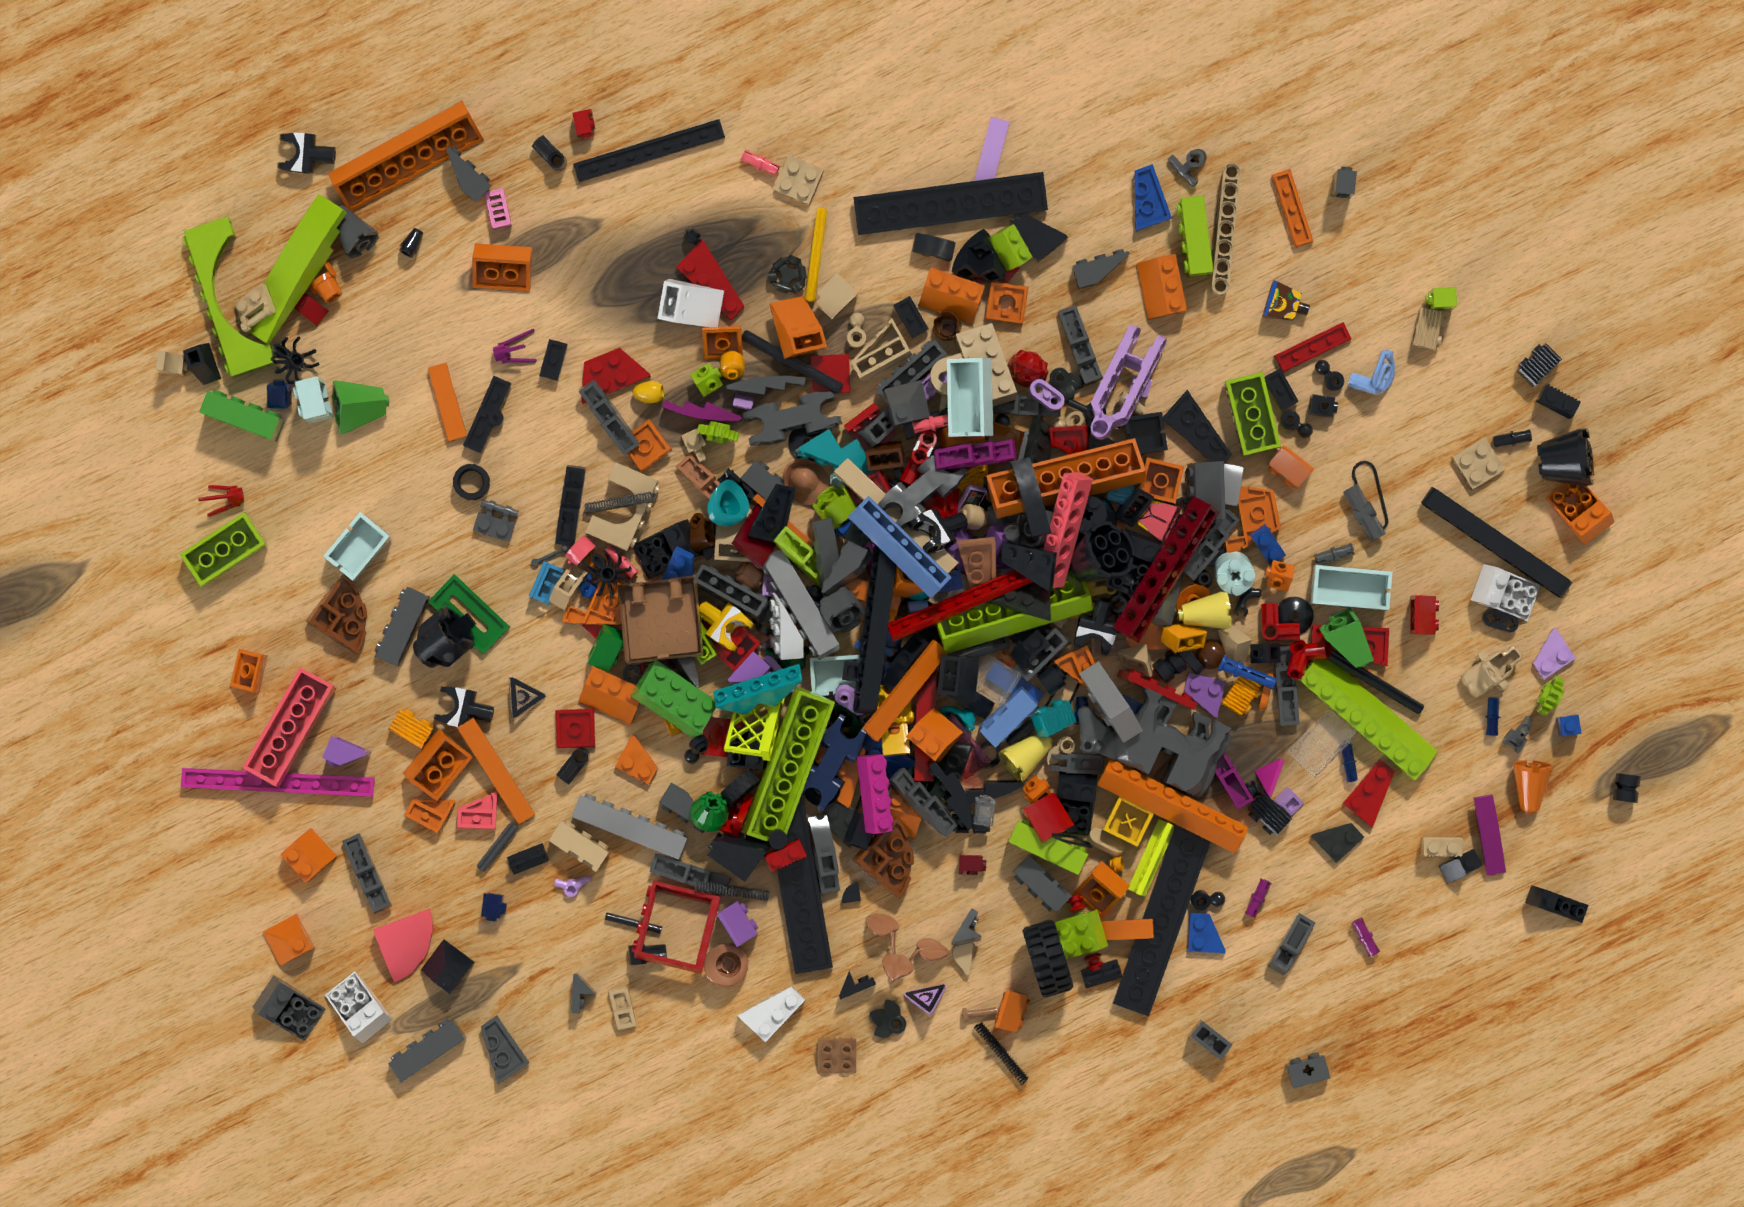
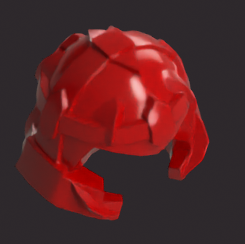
M1019 350L1018 353L1011 356L1007 365L1012 380L1020 386L1027 388L1037 379L1045 381L1048 375V363L1034 351Z

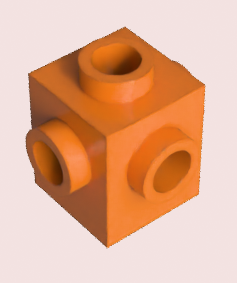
M1273 560L1271 566H1267L1265 570L1266 586L1288 592L1293 580L1295 566Z
M1036 775L1022 787L1026 792L1024 797L1030 804L1051 794L1049 783L1044 778L1040 780Z

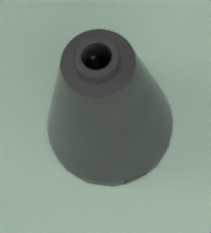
M340 205L339 207L345 210L347 214L337 227L340 231L338 238L346 255L349 258H356L363 255L361 251L365 248L367 251L376 244L379 236L377 231L344 205Z

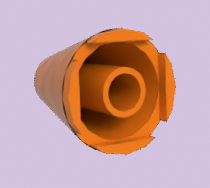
M1527 760L1514 762L1519 805L1525 814H1535L1536 811L1540 810L1552 772L1550 763L1533 760V763H1527Z

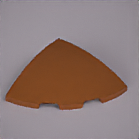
M343 573L306 620L311 626L356 654L360 651L365 640L367 619L366 606L361 600L359 589Z
M895 817L893 819V831L875 834L871 838L868 849H861L852 860L880 885L900 899L911 880L910 872L911 865L914 864V852L910 847L909 834L906 828Z

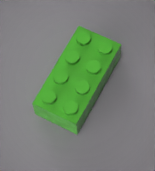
M213 389V392L207 391L199 413L277 442L285 421L280 418V414L271 410H267L266 413L262 412V407L249 403V406L244 405L245 401L231 396V399L226 398L227 394Z
M657 660L648 664L630 695L692 738L702 733L716 709L713 698Z

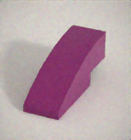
M1224 752L1218 759L1215 775L1238 810L1254 799L1236 768Z

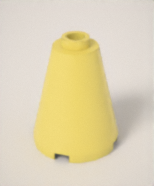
M1221 591L1181 605L1180 609L1177 610L1178 620L1182 621L1184 625L1230 629L1231 615L1229 616V609L1231 608L1228 594L1225 591Z
M1035 734L1002 749L998 753L1001 761L1003 759L1006 761L1005 768L1016 780L1019 781L1021 779V782H1024L1052 748L1051 743L1053 741L1050 736L1038 737Z

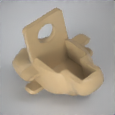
M1511 646L1505 651H1496L1489 655L1485 651L1478 652L1476 658L1479 663L1469 668L1460 676L1462 683L1475 698L1486 693L1495 685L1499 690L1506 689L1509 684L1505 679L1512 673L1514 665L1522 659L1520 651L1516 647Z

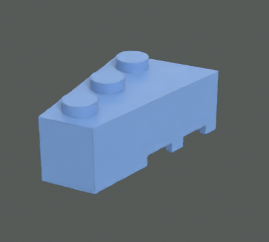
M1021 686L980 724V732L996 748L1008 738L1013 730L1018 729L1023 724V720L1027 716L1031 717L1036 712L1038 702Z

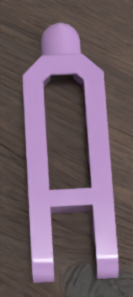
M1132 324L1128 327L1091 401L1092 411L1095 416L1091 423L1093 437L1103 440L1109 436L1112 428L1115 429L1128 423L1165 348L1167 338L1157 335L1153 346H1150L1145 358L1142 359L1131 354L1140 335L1141 328ZM1124 366L1139 372L1137 378L1133 380V386L1128 396L1126 395L1124 398L1125 402L1120 412L1113 414L1111 417L1105 415L1102 410Z

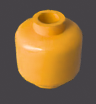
M729 351L721 356L720 372L723 377L734 380L744 374L745 360L740 353Z

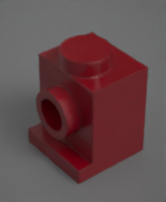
M959 855V874L963 875V871H967V875H978V871H986V860H983L981 855Z

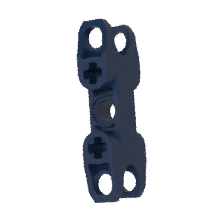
M843 714L839 715L825 733L820 745L828 748L818 767L812 764L801 794L802 797L808 788H817L822 796L817 809L820 812H823L831 800L835 798L843 784V781L836 778L845 759L852 763L855 762L863 748L867 735L861 729L855 738L845 737L842 733V725L846 716Z

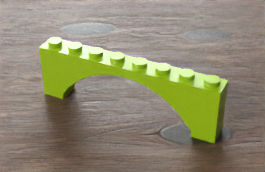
M224 217L185 230V236L182 238L185 247L190 249L191 254L188 256L191 265H195L197 270L194 273L198 284L201 283L203 288L200 293L203 301H207L209 309H206L209 319H213L215 327H212L213 333L220 340L221 345L218 347L221 356L226 358L227 363L224 366L227 374H231L235 378L274 365L275 363L270 359L273 356L272 345H263L241 335L226 320L217 302L215 294L217 265L226 245L231 238L236 237L230 218Z

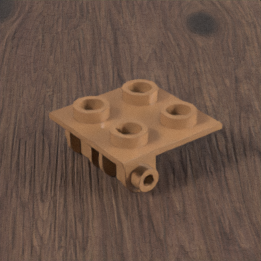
M853 1037L818 1038V1073H856V1039Z

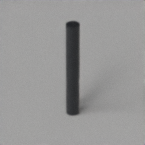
M606 912L605 920L635 928L638 927L639 922H643ZM649 923L647 931L661 934L662 926Z

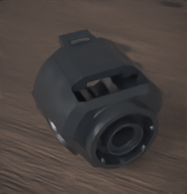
M446 606L439 609L419 627L417 640L413 643L415 655L424 665L430 668H434L437 665L450 667L473 648L474 636L471 629L476 625L475 621L469 613L461 617Z

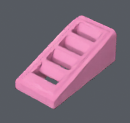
M504 189L485 192L492 229L496 230L512 226ZM501 195L499 199L490 200L492 196ZM500 202L503 204L502 206L492 208V204ZM504 209V213L496 215L493 213L494 211ZM506 217V220L495 221L496 218Z

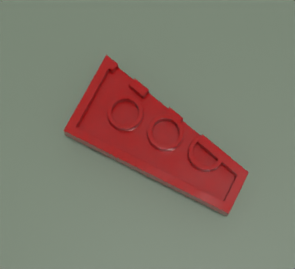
M1312 625L1311 643L1328 642L1320 632L1322 625ZM1362 627L1374 660L1372 662L1388 666L1389 628ZM1330 644V648H1331V649H1333L1334 651L1339 652L1337 649H1335V648Z

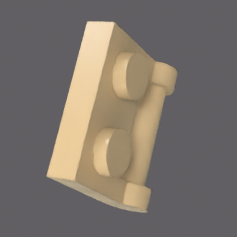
M262 283L234 303L241 320L240 326L246 333L251 331L253 326L262 319L276 312L266 284ZM263 308V310L256 314L254 317H252L251 319L249 318Z

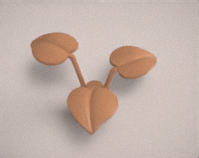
M873 914L866 917L867 926L872 933L878 936L891 935L892 954H886L882 959L884 971L891 982L912 973L914 966L911 961L919 953L922 959L929 961L939 960L949 955V951L944 945L931 938L920 939L916 944L918 949L914 951L909 959L902 954L896 955L894 932L899 929L898 922L885 914Z

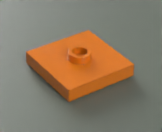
M648 419L632 431L640 444L627 454L640 472L643 473L672 451V448L653 422Z

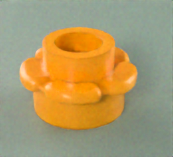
M1113 856V859H1110V869L1114 870L1115 873L1124 870L1122 856Z

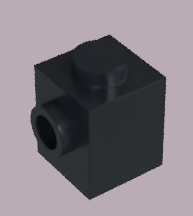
M1280 643L1251 644V663H1281Z

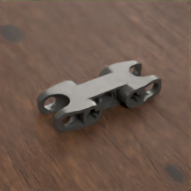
M813 392L802 395L798 398L799 406L779 410L777 402L759 405L743 413L744 421L758 420L764 424V429L760 434L749 438L750 446L773 445L786 441L785 432L803 427L806 428L807 435H814L841 425V416L826 417L821 413V408L824 404L836 399L835 392Z
M932 455L917 469L922 475L908 488L899 482L887 492L877 505L884 511L892 507L897 508L902 516L896 523L904 529L908 527L912 519L927 511L922 504L938 492L942 498H945L956 490L961 481L968 475V470L961 468L955 473H949L944 469L937 470L935 455Z

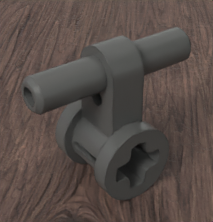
M1202 149L1190 151L1187 154V162L1184 165L1174 155H1171L1168 161L1176 168L1177 174L1181 178L1184 177L1192 187L1196 186L1198 181L1189 171L1193 167L1205 164L1207 160L1206 152ZM1199 154V156H1200V157L1198 158L1199 161H1196V162H1195V161H1194V159H1195V156H1194V155Z
M1526 716L1516 730L1511 728L1502 740L1504 745L1508 744L1515 749L1516 753L1522 750L1528 740L1525 737L1532 727L1531 717Z

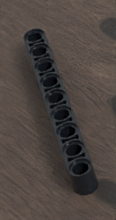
M1434 487L1429 489L1421 501L1423 506L1557 597L1562 599L1573 582Z
M876 544L873 550L853 701L855 713L873 715L878 708L896 564Z

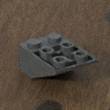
M273 975L252 1006L258 1015L305 1041L325 1011L323 1006Z

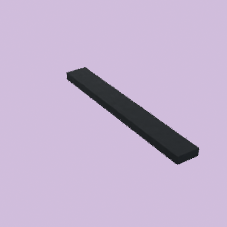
M720 119L583 160L573 165L580 183L725 138Z

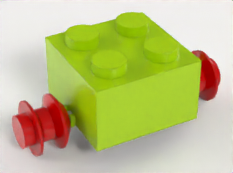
M1080 894L1072 896L1066 902L1071 904L1072 907L1068 911L1075 913V916L1056 921L1055 925L1065 958L1089 954L1083 959L1088 961L1089 964L1086 969L1090 968L1091 971L1101 969V965L1104 962L1099 960L1102 954L1094 952L1108 947L1098 910L1083 913V910L1087 907V905L1082 904V900L1085 897H1080Z

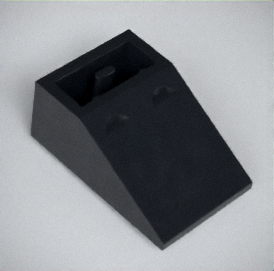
M688 519L677 522L635 544V553L648 580L666 571L677 546L694 554V558L704 554L703 551H694L690 545V523Z
M1125 528L1135 548L1136 556L1133 557L1132 569L1120 578L1107 580L1105 586L1133 596L1137 586L1146 575L1148 568L1154 562L1157 553L1161 550L1162 542Z
M1059 771L1056 796L1074 823V826L1062 833L1089 835L1097 791V775Z

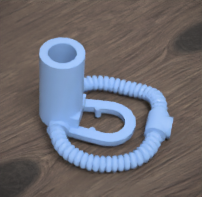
M1383 350L1381 352L1372 378L1352 373L1349 379V387L1375 395L1387 391L1392 384L1395 374L1394 352L1391 350Z

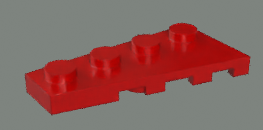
M702 239L676 268L693 284L724 290L721 311L732 320L745 306Z
M1119 669L1117 677L1131 681L1142 688H1148L1171 701L1195 710L1197 703L1192 701V696L1182 693V695L1176 694V689L1167 685L1163 688L1158 685L1159 681L1150 677L1148 680L1141 678L1143 674L1132 670L1130 673Z

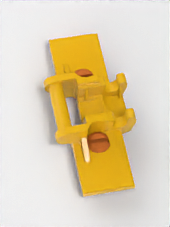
M880 685L878 708L879 703H883L891 693L883 685ZM912 699L881 737L884 756L910 754L909 739L906 736L908 734L907 725L912 724L914 721V713L911 711Z

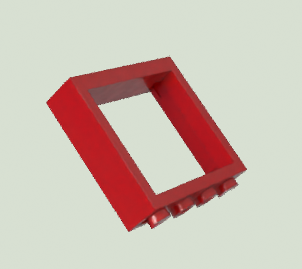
M653 881L652 886L648 885L646 897H649L648 903L643 904L641 915H644L643 922L638 923L636 931L639 934L638 941L634 940L632 952H635L634 958L702 974L721 897ZM657 892L710 904L696 965L642 952Z

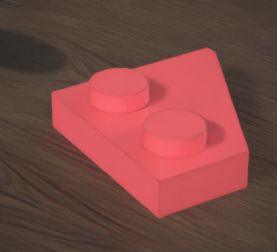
M493 792L489 796L458 808L457 828L496 830L498 793Z

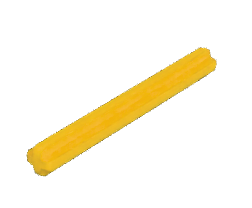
M817 208L805 295L807 302H815L827 216L826 208Z

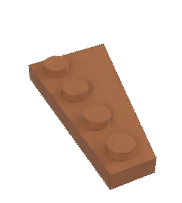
M994 537L956 541L970 589L996 578V542Z

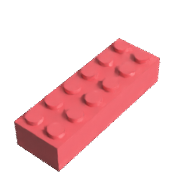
M300 667L242 768L279 789L336 688Z

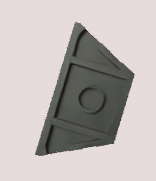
M1035 582L986 602L1048 621L1051 620L1050 591H1047Z

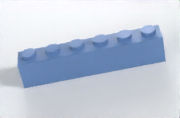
M869 496L848 516L930 598L952 578Z

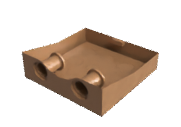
M693 576L671 578L656 582L617 585L624 656L627 664L704 655L697 580Z

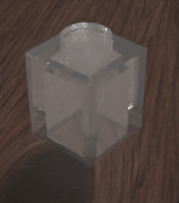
M981 795L980 797H975L972 816L973 824L993 826L996 803L991 796Z

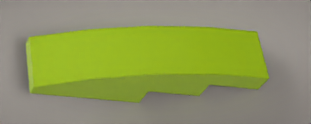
M785 526L774 539L775 544L805 575L821 588L815 561H817L816 554L814 553L815 550Z

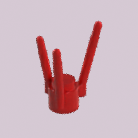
M208 485L209 489L230 491L223 495L198 498V501L228 498V503L232 502L227 506L208 513V517L233 507H239L240 503L244 502L242 487L238 488L237 485Z

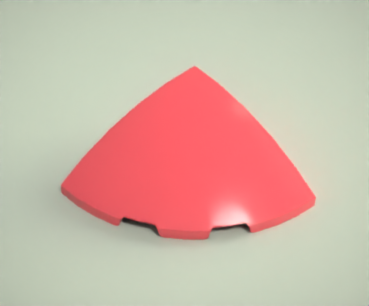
M430 909L373 929L394 983L410 975L428 953L433 933Z

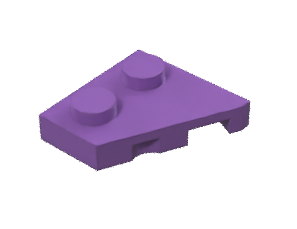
M1188 672L1184 692L1192 696L1199 705L1206 709L1213 717L1217 718L1226 682Z

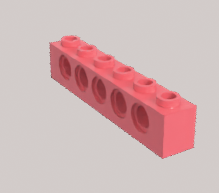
M1080 472L1063 474L1050 523L1051 534L1047 535L1043 549L1057 553L1053 588L1064 587L1093 481L1092 478Z

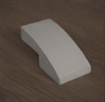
M1224 463L1225 504L1238 505L1243 466Z

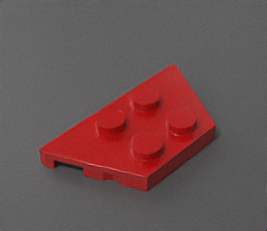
M619 347L584 362L582 387L595 379L607 395L651 377V375ZM582 397V398H581L582 404H586L587 402H586L585 399Z

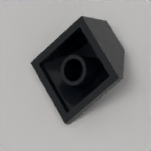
M443 939L421 971L450 994L474 964V961Z

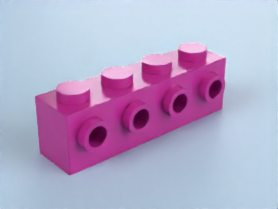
M884 754L857 756L865 833L878 834L893 831V817L890 812L891 799L888 795L889 780L886 777L887 761L884 758Z

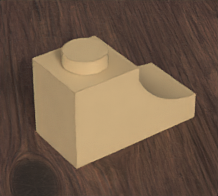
M158 351L157 371L185 375V371L189 370L184 355Z
M571 563L553 587L549 602L566 610L573 601L588 572Z

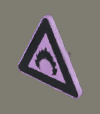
M940 984L905 992V997L931 1015L941 999L946 985Z

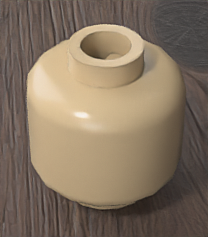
M966 504L959 510L967 518L968 526L966 529L978 531L986 525L988 516L983 507Z

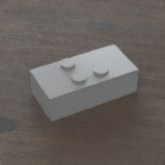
M1099 661L1079 673L1089 691L1088 696L1093 703L1096 702V705H1094L1100 715L1104 714L1102 716L1107 726L1111 725L1123 743L1143 731L1130 706Z

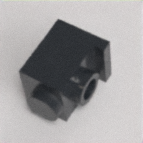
M1312 394L1308 415L1333 417V413H1337L1338 402H1335V397ZM1322 402L1328 404L1327 409L1321 407Z

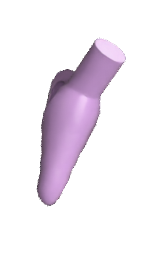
M591 876L569 879L568 881L556 878L554 886L563 888L566 896L574 897L591 880Z

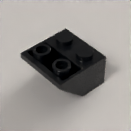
M941 654L937 693L952 696H976L980 658Z
M753 730L756 734L762 732L759 730ZM750 731L741 735L744 741L754 737ZM737 737L731 741L730 746L737 747L742 742ZM756 740L748 746L750 749L759 750L760 744ZM728 752L727 766L765 770L768 762L760 756Z

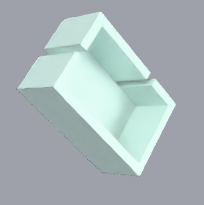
M316 376L295 382L296 387H293L295 398H298L300 406H298L300 417L310 423L334 418L330 401L324 402L323 400L329 398L323 379Z
M359 512L349 524L354 529L351 531L346 528L323 556L355 582L392 538L362 512Z
M860 655L832 656L821 660L818 657L810 658L812 692L821 696H828L831 691L835 695V690L840 685H849L855 689L856 682L842 680L844 661L859 662Z

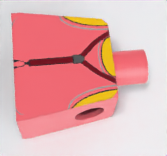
M1153 500L1138 519L1137 524L1158 539L1166 542L1181 508Z

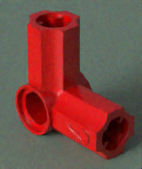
M1278 603L1261 604L1262 635L1265 640L1269 642L1300 640V623L1279 624ZM1268 628L1276 630L1274 637L1266 636L1265 633Z
M1303 640L1294 641L1290 645L1291 657L1287 675L1295 680H1299L1304 676L1307 663L1311 660L1330 658L1329 642L1306 644Z

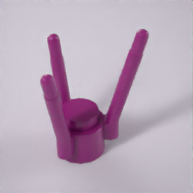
M528 330L493 347L496 362L502 361V364L509 362H536V359L508 358L511 357L512 351L526 347L524 344L509 347L508 344L533 333L535 330Z

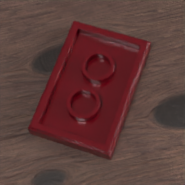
M759 504L753 507L732 541V544L758 569L763 567L776 546L773 542L747 536L762 509Z

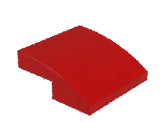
M710 717L703 730V735L708 739L709 746L701 755L728 757V752L724 751L731 719ZM741 721L734 728L744 729L745 724Z
M1054 792L1022 810L1042 843L1052 838V833L1060 834L1074 826V823Z

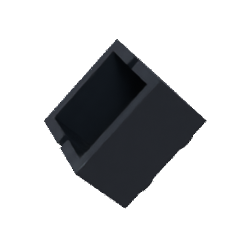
M1162 412L1131 416L1128 423L1124 425L1125 436L1129 435V438L1126 440L1135 438L1140 455L1168 450L1166 434H1160V431L1165 429Z

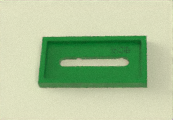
M453 574L428 602L437 611L446 606L461 617L464 614L451 603L450 597L455 595L488 627L487 632H482L476 625L471 629L474 636V646L482 654H485L510 626L459 577Z

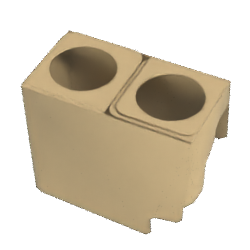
M835 273L817 291V294L820 296L817 303L819 304V309L833 321L858 296V293L838 273Z

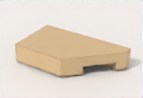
M974 942L953 947L952 957L966 975L970 974Z

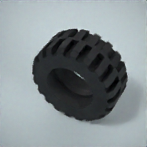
M1047 920L1025 927L1022 932L1041 995L1047 998L1070 991L1074 986L1054 921Z

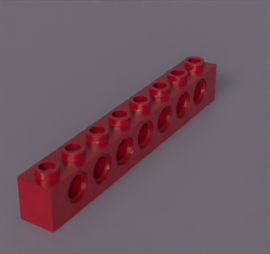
M1195 496L1192 498L1181 518L1178 519L1173 531L1167 537L1162 549L1157 553L1154 562L1148 568L1146 575L1137 586L1133 596L1127 602L1122 614L1117 618L1113 626L1114 629L1133 641L1140 642L1219 514L1217 509Z

